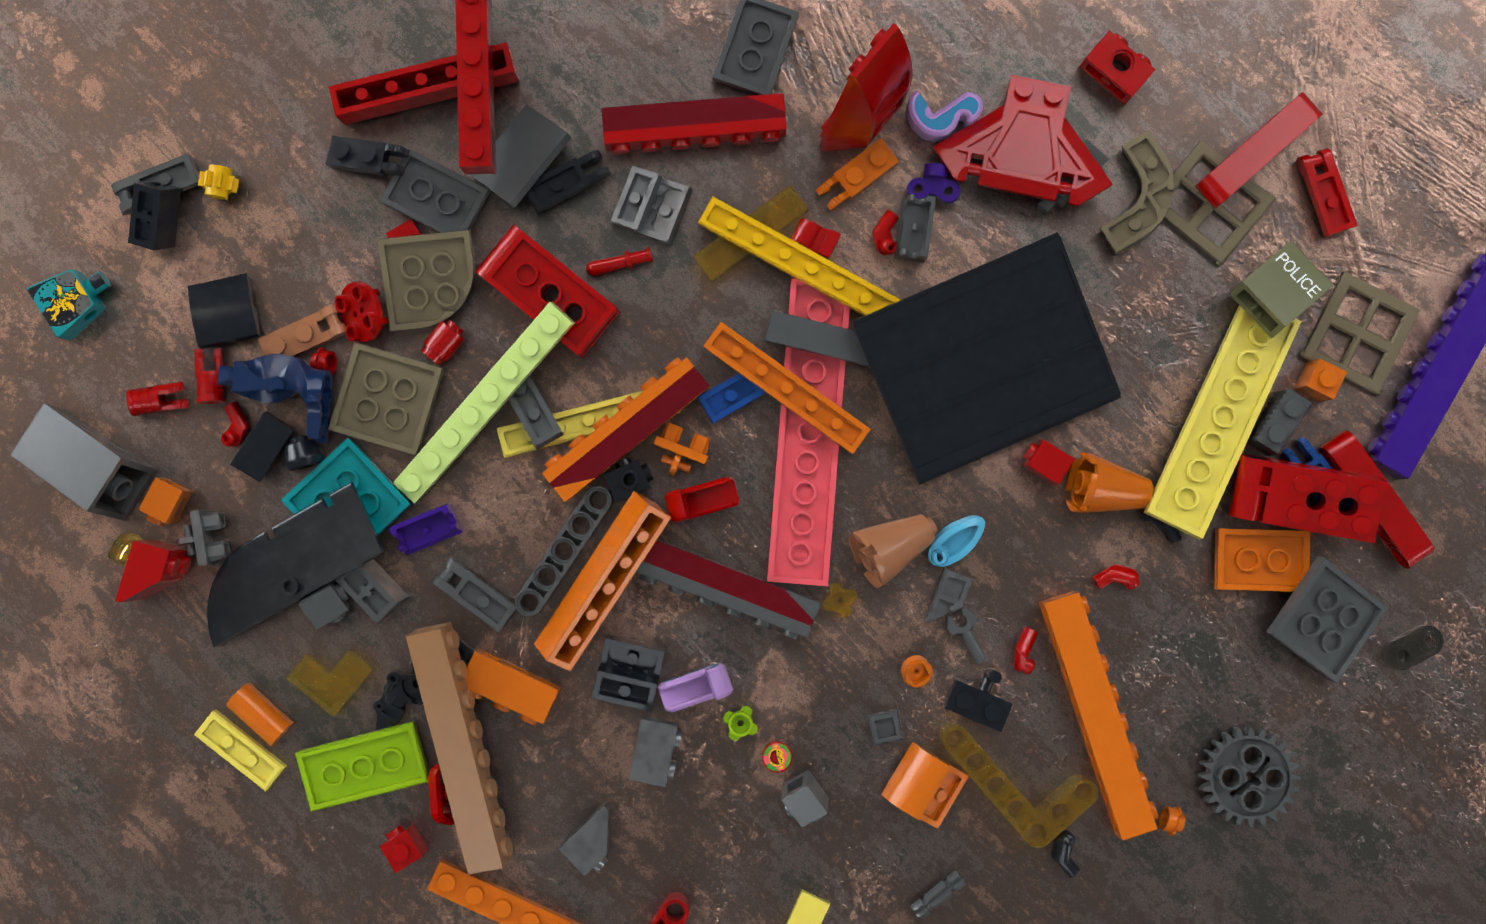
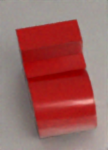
M801 218L790 239L829 260L841 234L831 229H825L813 221Z

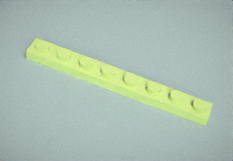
M549 302L395 479L393 484L414 504L418 503L575 322L557 305Z

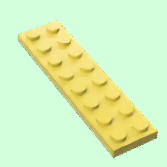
M1240 305L1238 306L1156 484L1153 496L1144 510L1145 514L1198 540L1204 538L1299 329L1301 320L1294 319L1274 338H1271Z

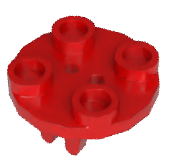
M361 281L347 284L342 290V294L335 298V308L341 315L342 323L346 326V337L352 342L374 340L379 335L381 328L384 327L383 325L389 324L388 317H383L378 298L380 295L378 289H372L367 283Z

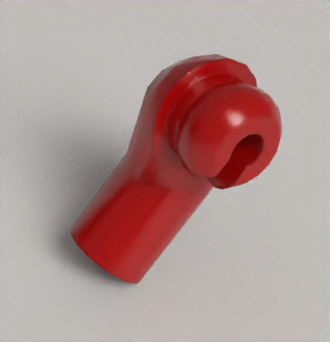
M886 210L872 231L876 250L882 255H892L897 249V243L893 241L891 229L899 217L890 210Z
M1113 564L1092 577L1099 590L1113 582L1121 583L1129 590L1136 589L1140 584L1139 574L1134 568L1119 564Z
M1028 627L1023 628L1018 639L1013 662L1015 670L1017 672L1022 671L1026 675L1031 674L1035 667V661L1028 658L1038 635L1035 630Z

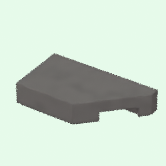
M944 568L924 620L931 622L950 612L952 613L963 608L974 579Z

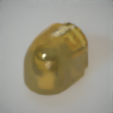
M132 532L121 534L114 541L108 558L125 567L133 540H143L142 537Z

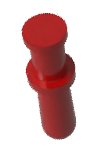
M650 247L633 253L625 251V255L591 261L586 266V272L591 276H598L624 267L632 269L635 264L647 261L653 262Z

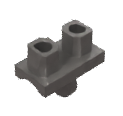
M209 510L189 511L191 525L183 526L184 537L175 539L176 545H186L188 556L197 555L198 566L217 564V560L230 556L228 540L214 542L212 530L225 528L224 513L209 512Z

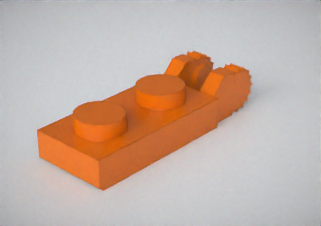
M880 138L833 173V176L815 191L819 196L825 195L831 188L839 184L844 192L835 196L827 204L830 211H833L846 200L853 199L899 163V160L883 139Z

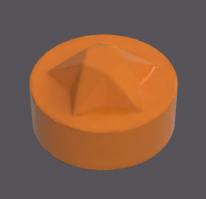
M914 655L902 663L900 673L907 685L918 688L926 685L931 680L933 669L925 657Z

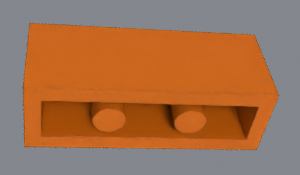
M481 649L474 651L467 666L466 681L468 689L473 692L474 698L481 699L482 696L493 701L492 706L504 712H509L510 709L521 714L520 719L532 725H537L538 722L543 724L547 720L562 688Z

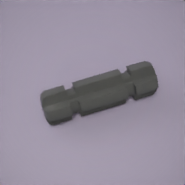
M958 871L950 873L946 877L947 880L945 882L943 880L923 895L924 898L922 900L919 898L911 905L912 911L920 920L930 914L929 910L932 908L935 910L953 896V891L956 890L958 892L966 885L964 878Z

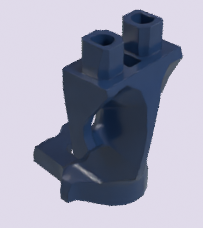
M269 354L252 360L234 361V367L219 366L217 383L219 385L232 386V392L263 403H279L300 393L308 409L307 436L313 438L318 443L327 444L330 411L335 399L330 370L315 369L307 365L302 359L283 354Z

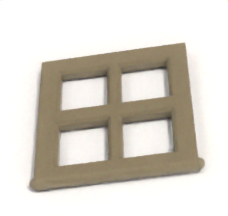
M1201 139L1175 170L1173 178L1174 191L1182 184L1201 199L1203 203L1188 221L1171 207L1164 220L1215 260L1216 265L1220 266L1223 265L1273 204L1275 196L1268 194L1254 181L1249 179L1240 188L1257 203L1242 221L1222 205L1215 209L1197 190L1196 184L1187 177L1202 157L1215 168L1225 160L1222 155ZM1213 210L1236 228L1221 247L1217 246L1198 230Z
M1344 271L1341 273L1304 349L1299 352L1300 357L1308 361L1320 358L1347 371L1345 380L1375 395H1380L1382 393L1381 388L1420 309ZM1348 289L1371 300L1359 325L1336 314ZM1379 304L1402 316L1390 341L1367 330ZM1330 326L1353 337L1341 362L1318 351ZM1360 342L1383 352L1372 378L1348 367Z

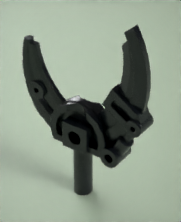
M413 663L412 672L410 673L393 670L387 675V682L383 688L385 691L373 706L377 713L376 730L398 724L405 711L403 706L406 702L418 705L423 704Z

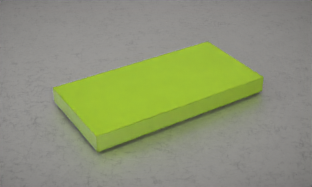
M416 721L298 750L295 753L311 812L428 782L429 769Z

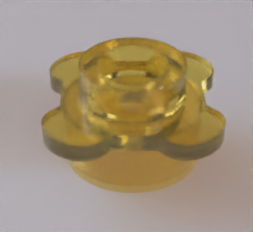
M832 583L829 586V596L823 601V608L826 611L833 610L839 613L841 617L846 618L851 615L850 608L853 601L858 598L857 592L854 589H844L839 583ZM839 597L843 598L842 603L837 602Z

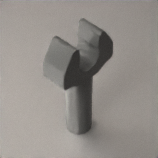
M961 608V613L965 617L964 625L957 626L952 616L947 615L946 628L949 634L962 636L976 664L985 661L987 657L973 633V626L978 620L971 611Z

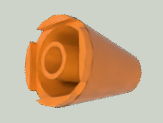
M1081 452L1079 454L1082 457L1080 459L1075 458L1069 468L1065 491L1071 492V500H1066L1070 511L1089 513L1145 509L1150 502L1155 489L1150 479L1092 453Z

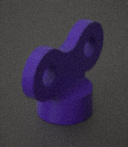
M926 163L924 164L923 178L912 179L908 184L907 192L909 195L915 194V198L925 199L926 196L933 195L945 203H953L960 196V187L955 181L947 180L948 170L945 164ZM917 185H921L923 187V191L921 193H916L914 191V188ZM950 187L953 189V193L948 196L944 191Z

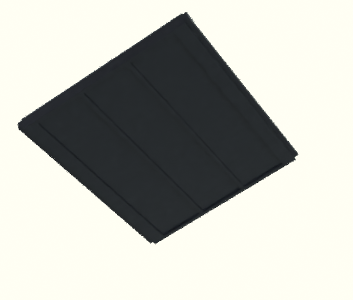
M1058 232L851 321L919 485L1122 398Z

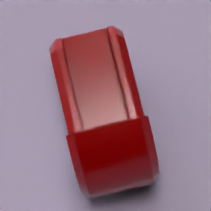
M730 476L685 489L674 490L666 493L664 496L668 513L671 516L670 520L673 523L732 508L740 503L734 479Z

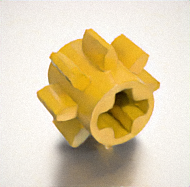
M210 164L206 172L200 171L198 186H202L205 189L204 195L207 197L228 200L229 194H237L239 179L232 176L233 169Z

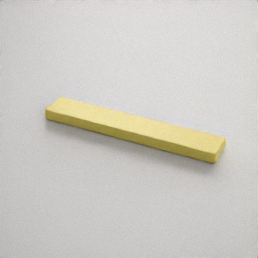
M643 391L552 414L564 435L540 449L573 441L581 434L586 438L595 431L592 425L605 415L611 418L619 412L616 407L628 396L635 399ZM521 422L497 428L504 458L537 450Z

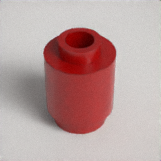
M441 320L423 342L425 345L420 351L440 366L444 360L447 362L465 341L461 336L464 330L451 320L447 324Z

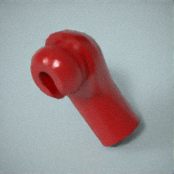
M235 401L224 407L231 422L228 430L221 435V441L226 447L241 445L249 429V422L238 401Z

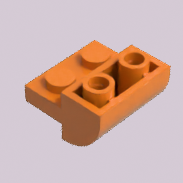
M912 742L881 795L915 819L922 820L938 829L969 775L940 759L934 753Z

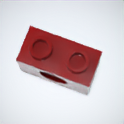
M1111 31L1105 34L1079 66L1124 105L1156 70L1151 66V61L1145 55L1134 52L1128 47V42L1121 35L1113 34ZM1113 61H1121L1125 66V71L1117 70L1113 66Z

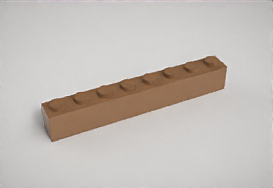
M451 622L416 629L405 637L467 873L473 874L502 869L512 857L513 845L511 839L506 835L504 828L505 814L503 809L499 808L497 801V783L490 774V756L483 747L481 739L483 734L482 725L479 720H476L474 712L475 698L473 692L468 689L466 681L467 667L465 662L461 660L458 650L459 636L453 630Z

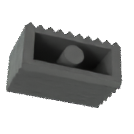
M1291 389L1274 392V397L1270 398L1271 402L1267 403L1268 407L1264 408L1265 412L1261 413V417L1255 423V427L1247 441L1249 445L1266 456H1278L1281 454L1312 405L1309 400Z

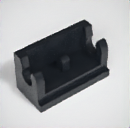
M160 182L134 183L128 243L154 251L175 247L181 197L180 187H162Z
M263 412L230 465L261 482L294 430L290 425L271 413Z

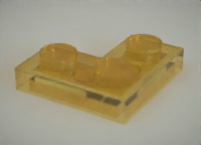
M349 649L332 671L308 653L305 654L286 679L332 717H335L375 667L353 649Z

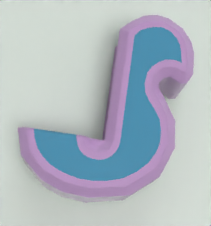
M915 90L907 103V121L912 130L921 139L935 143L943 141L952 135L958 121L963 122L964 128L977 121L983 110V102L977 94L966 92L933 114L921 94Z
M718 663L663 681L659 684L658 690L665 711L672 713L713 698L716 700L722 699L732 693L733 687L726 666Z

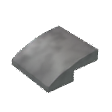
M632 166L611 222L671 246L693 190L689 186L662 178L657 173Z

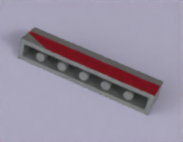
M658 539L636 571L641 574L639 579L653 585H656L658 581L669 584V591L681 596H685L686 591L698 596L697 602L713 607L716 602L726 606L725 612L730 615L742 618L743 614H747L755 618L754 624L767 629H771L773 624L783 628V635L795 640H799L800 636L808 638L820 606L819 601Z

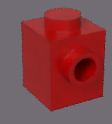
M414 823L403 829L402 825L394 828L385 834L387 840L379 846L395 873L423 857L429 850Z

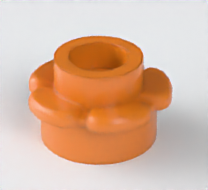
M1165 806L1161 811L1159 828L1168 832L1169 836H1174L1176 832H1181L1185 826L1186 817L1182 814L1181 808L1178 806L1173 808Z

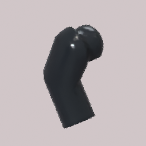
M1063 830L1053 840L1051 856L1067 877L1072 878L1080 871L1079 866L1070 857L1072 845L1075 843V836L1072 832Z

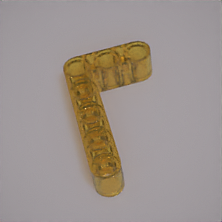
M948 722L939 731V740L945 749L1032 847L1041 848L1048 845L1090 808L1098 798L1099 793L1096 784L1086 776L1076 774L1064 781L1034 808L963 726L956 722ZM953 730H959L962 735L960 742L956 745L947 743V735ZM980 754L982 757L981 764L976 768H969L967 760L970 755ZM993 777H1000L1002 780L1001 787L997 791L988 790V782ZM1086 783L1088 791L1085 796L1076 797V787L1079 784ZM1017 800L1021 801L1022 808L1020 812L1013 815L1009 814L1008 807L1010 803ZM1057 804H1064L1065 811L1063 815L1057 818L1052 817L1053 807ZM1035 824L1042 825V832L1038 837H1029L1028 832L1031 826Z

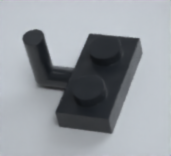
M989 668L985 671L978 689L955 679L943 707L1002 732L1013 704L990 694L993 684L999 683L1002 676L1000 672Z

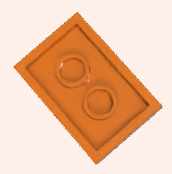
M1215 528L1214 589L1294 592L1310 568V531Z

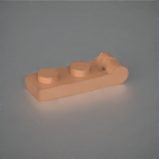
M335 304L325 306L316 313L258 338L264 355L283 354L298 357L346 335V326L340 322L338 318L339 312L336 310ZM327 321L330 328L323 332L320 323Z

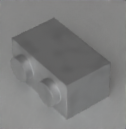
M642 716L629 780L661 787L666 786L667 779L673 780L677 762L671 761L673 749L679 750L683 731L677 730L679 722Z

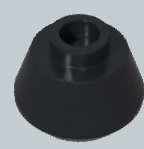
M307 435L289 439L290 445L284 447L283 466L289 471L318 465L325 457V453L314 439L308 440Z

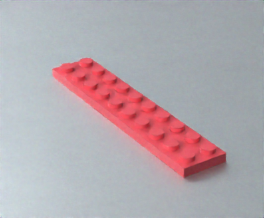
M791 278L788 314L848 329L850 308L798 279ZM785 347L784 367L842 408L846 361ZM782 404L767 582L828 586L839 445Z

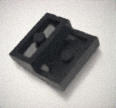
M247 273L187 286L193 328L200 349L260 337L258 310L253 305L251 278Z
M607 634L592 699L651 712L666 647Z

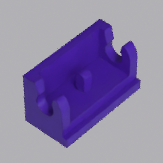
M452 504L442 505L389 527L392 536L398 539L400 545L398 550L401 553H405L406 556L463 533Z

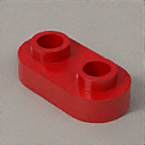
M439 763L431 768L428 775L431 816L438 824L453 825L455 824L443 778L440 781L441 770Z

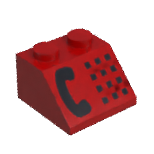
M133 540L115 601L144 600L181 580L183 575L188 573L191 566V558L187 555V549L160 540Z

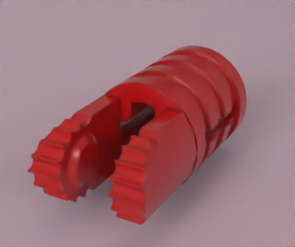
M214 348L213 362L215 363V370L210 371L203 370L204 353L202 349H194L197 404L225 403L223 385L217 383L219 366H223L222 348Z
M183 381L137 388L136 390L128 389L126 401L130 414L132 416H139L140 414L156 413L157 411L165 412L188 408L190 406L188 399L166 401L165 394L176 393L185 389Z

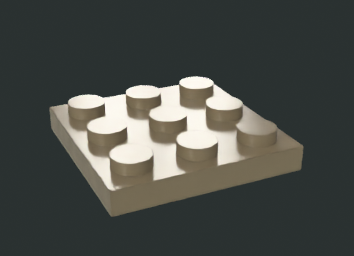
M355 342L328 430L416 456L421 448L444 369Z

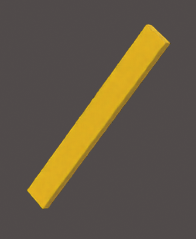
M712 196L698 221V225L863 316L901 300Z

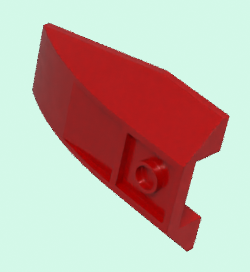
M893 23L887 31L882 28L871 41L870 45L872 47L866 57L860 54L850 66V74L847 77L848 81L832 115L821 127L823 131L820 134V149L822 151L867 148L904 103L911 86L913 69L906 41L896 24Z

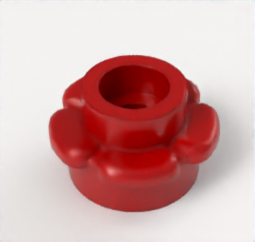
M320 347L317 353L312 354L310 366L315 369L330 370L333 375L337 368V356L334 351H326L325 347Z

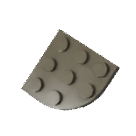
M471 230L377 239L390 331L424 328L438 324L441 320L444 321L452 316L464 304L471 292L475 277V259Z

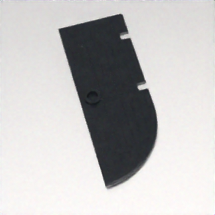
M353 482L329 494L333 505L328 507L323 498L273 526L272 530L275 538L270 540L268 533L264 531L239 546L224 561L212 583L207 605L208 629L214 647L221 645L385 553Z

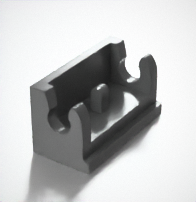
M910 194L907 198H903L895 259L924 263L928 258L936 197L926 196L925 199L915 198V194Z
M374 559L335 580L376 623L394 612L393 609L409 597Z

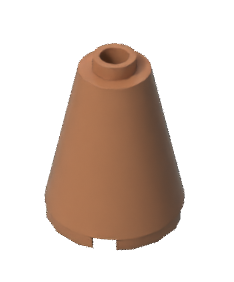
M919 514L856 530L851 533L852 536L849 537V544L856 563H863L864 567L868 570L863 573L866 579L873 586L879 588L886 585L935 541L937 527L930 517L926 518L924 515Z

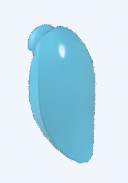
M971 515L956 520L944 527L935 536V541L928 549L930 563L937 567H944L965 557L981 538L985 528V520L978 515Z

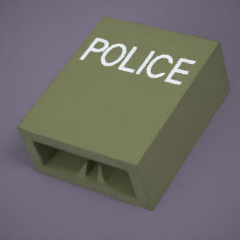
M1290 241L1243 280L1230 295L1271 338H1274L1334 285L1322 271L1313 265L1304 252Z

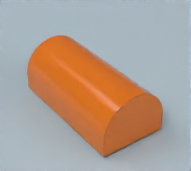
M250 682L243 685L226 704L234 714L271 747L294 724L286 714Z

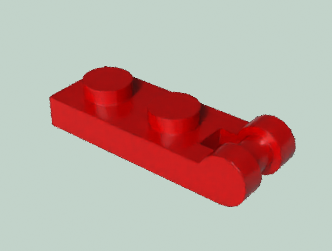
M1325 148L1317 151L1316 155L1298 157L1296 161L1297 168L1304 177L1324 237L1358 226L1331 150ZM1320 166L1323 168L1324 173L1317 175L1315 167Z

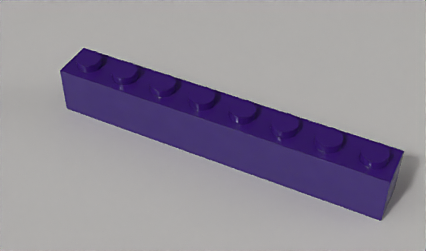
M1486 253L1480 254L1472 263V274L1458 288L1456 292L1458 298L1454 305L1450 306L1443 314L1441 319L1444 322L1439 332L1434 333L1427 343V348L1429 349L1424 358L1418 360L1412 369L1414 376L1410 383L1400 390L1397 396L1399 402L1394 411H1390L1382 422L1384 428L1379 437H1375L1368 446L1367 452L1378 469L1395 479L1410 478L1486 344Z

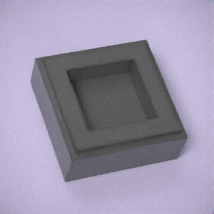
M897 709L867 714L873 746L904 740Z

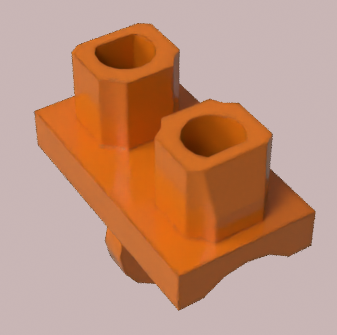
M668 422L661 436H656L654 441L655 446L676 454L675 458L667 454L662 456L661 462L671 466L668 475L674 477L678 469L689 473L692 464L682 461V457L706 466L709 458L706 454L710 439L695 433L689 448L682 446L678 442L684 428Z

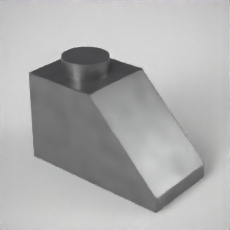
M607 801L578 827L559 848L583 876L587 875L591 870L594 873L598 872L608 861L605 856L610 849L611 805Z

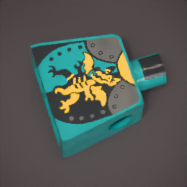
M69 269L34 284L26 290L56 336L71 341L105 310V304L98 294L110 287L111 284L101 271L87 278L84 273Z

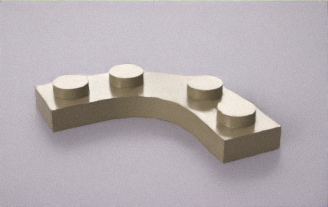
M1150 130L1122 145V150L1138 173L1142 184V191L1137 203L1130 210L1100 227V231L1116 255L1155 231L1166 217L1172 202L1174 191L1172 168Z

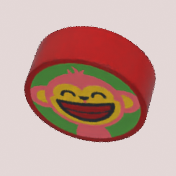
M771 741L762 751L763 764L769 771L775 773L783 772L792 763L793 755L791 748L783 741Z

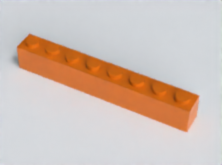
M1071 591L1039 602L1115 835L1123 841L1157 830L1155 819L1159 818L1153 801H1148L1145 790L1149 789L1148 782L1144 773L1138 771L1135 761L1139 760V755L1134 743H1129L1125 731L1129 730V725L1124 713H1119L1116 704L1119 701V695L1115 685L1109 683L1106 672L1110 671L1109 664L1105 655H1100L1096 643L1100 642L1096 627L1094 625L1090 626L1087 614L1090 613V607L1086 597L1080 596L1079 592Z

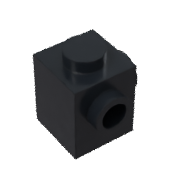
M631 457L615 463L616 469L604 474L616 503L628 499L633 491L642 493L651 489L652 487L649 482L654 480L647 463L641 465L638 459L632 462Z

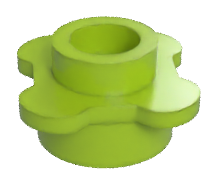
M743 706L736 712L727 711L724 714L723 720L728 724L730 739L737 741L740 737L748 734H756L758 726L753 723L751 717L752 709L749 706ZM739 720L743 721L742 726L737 724Z

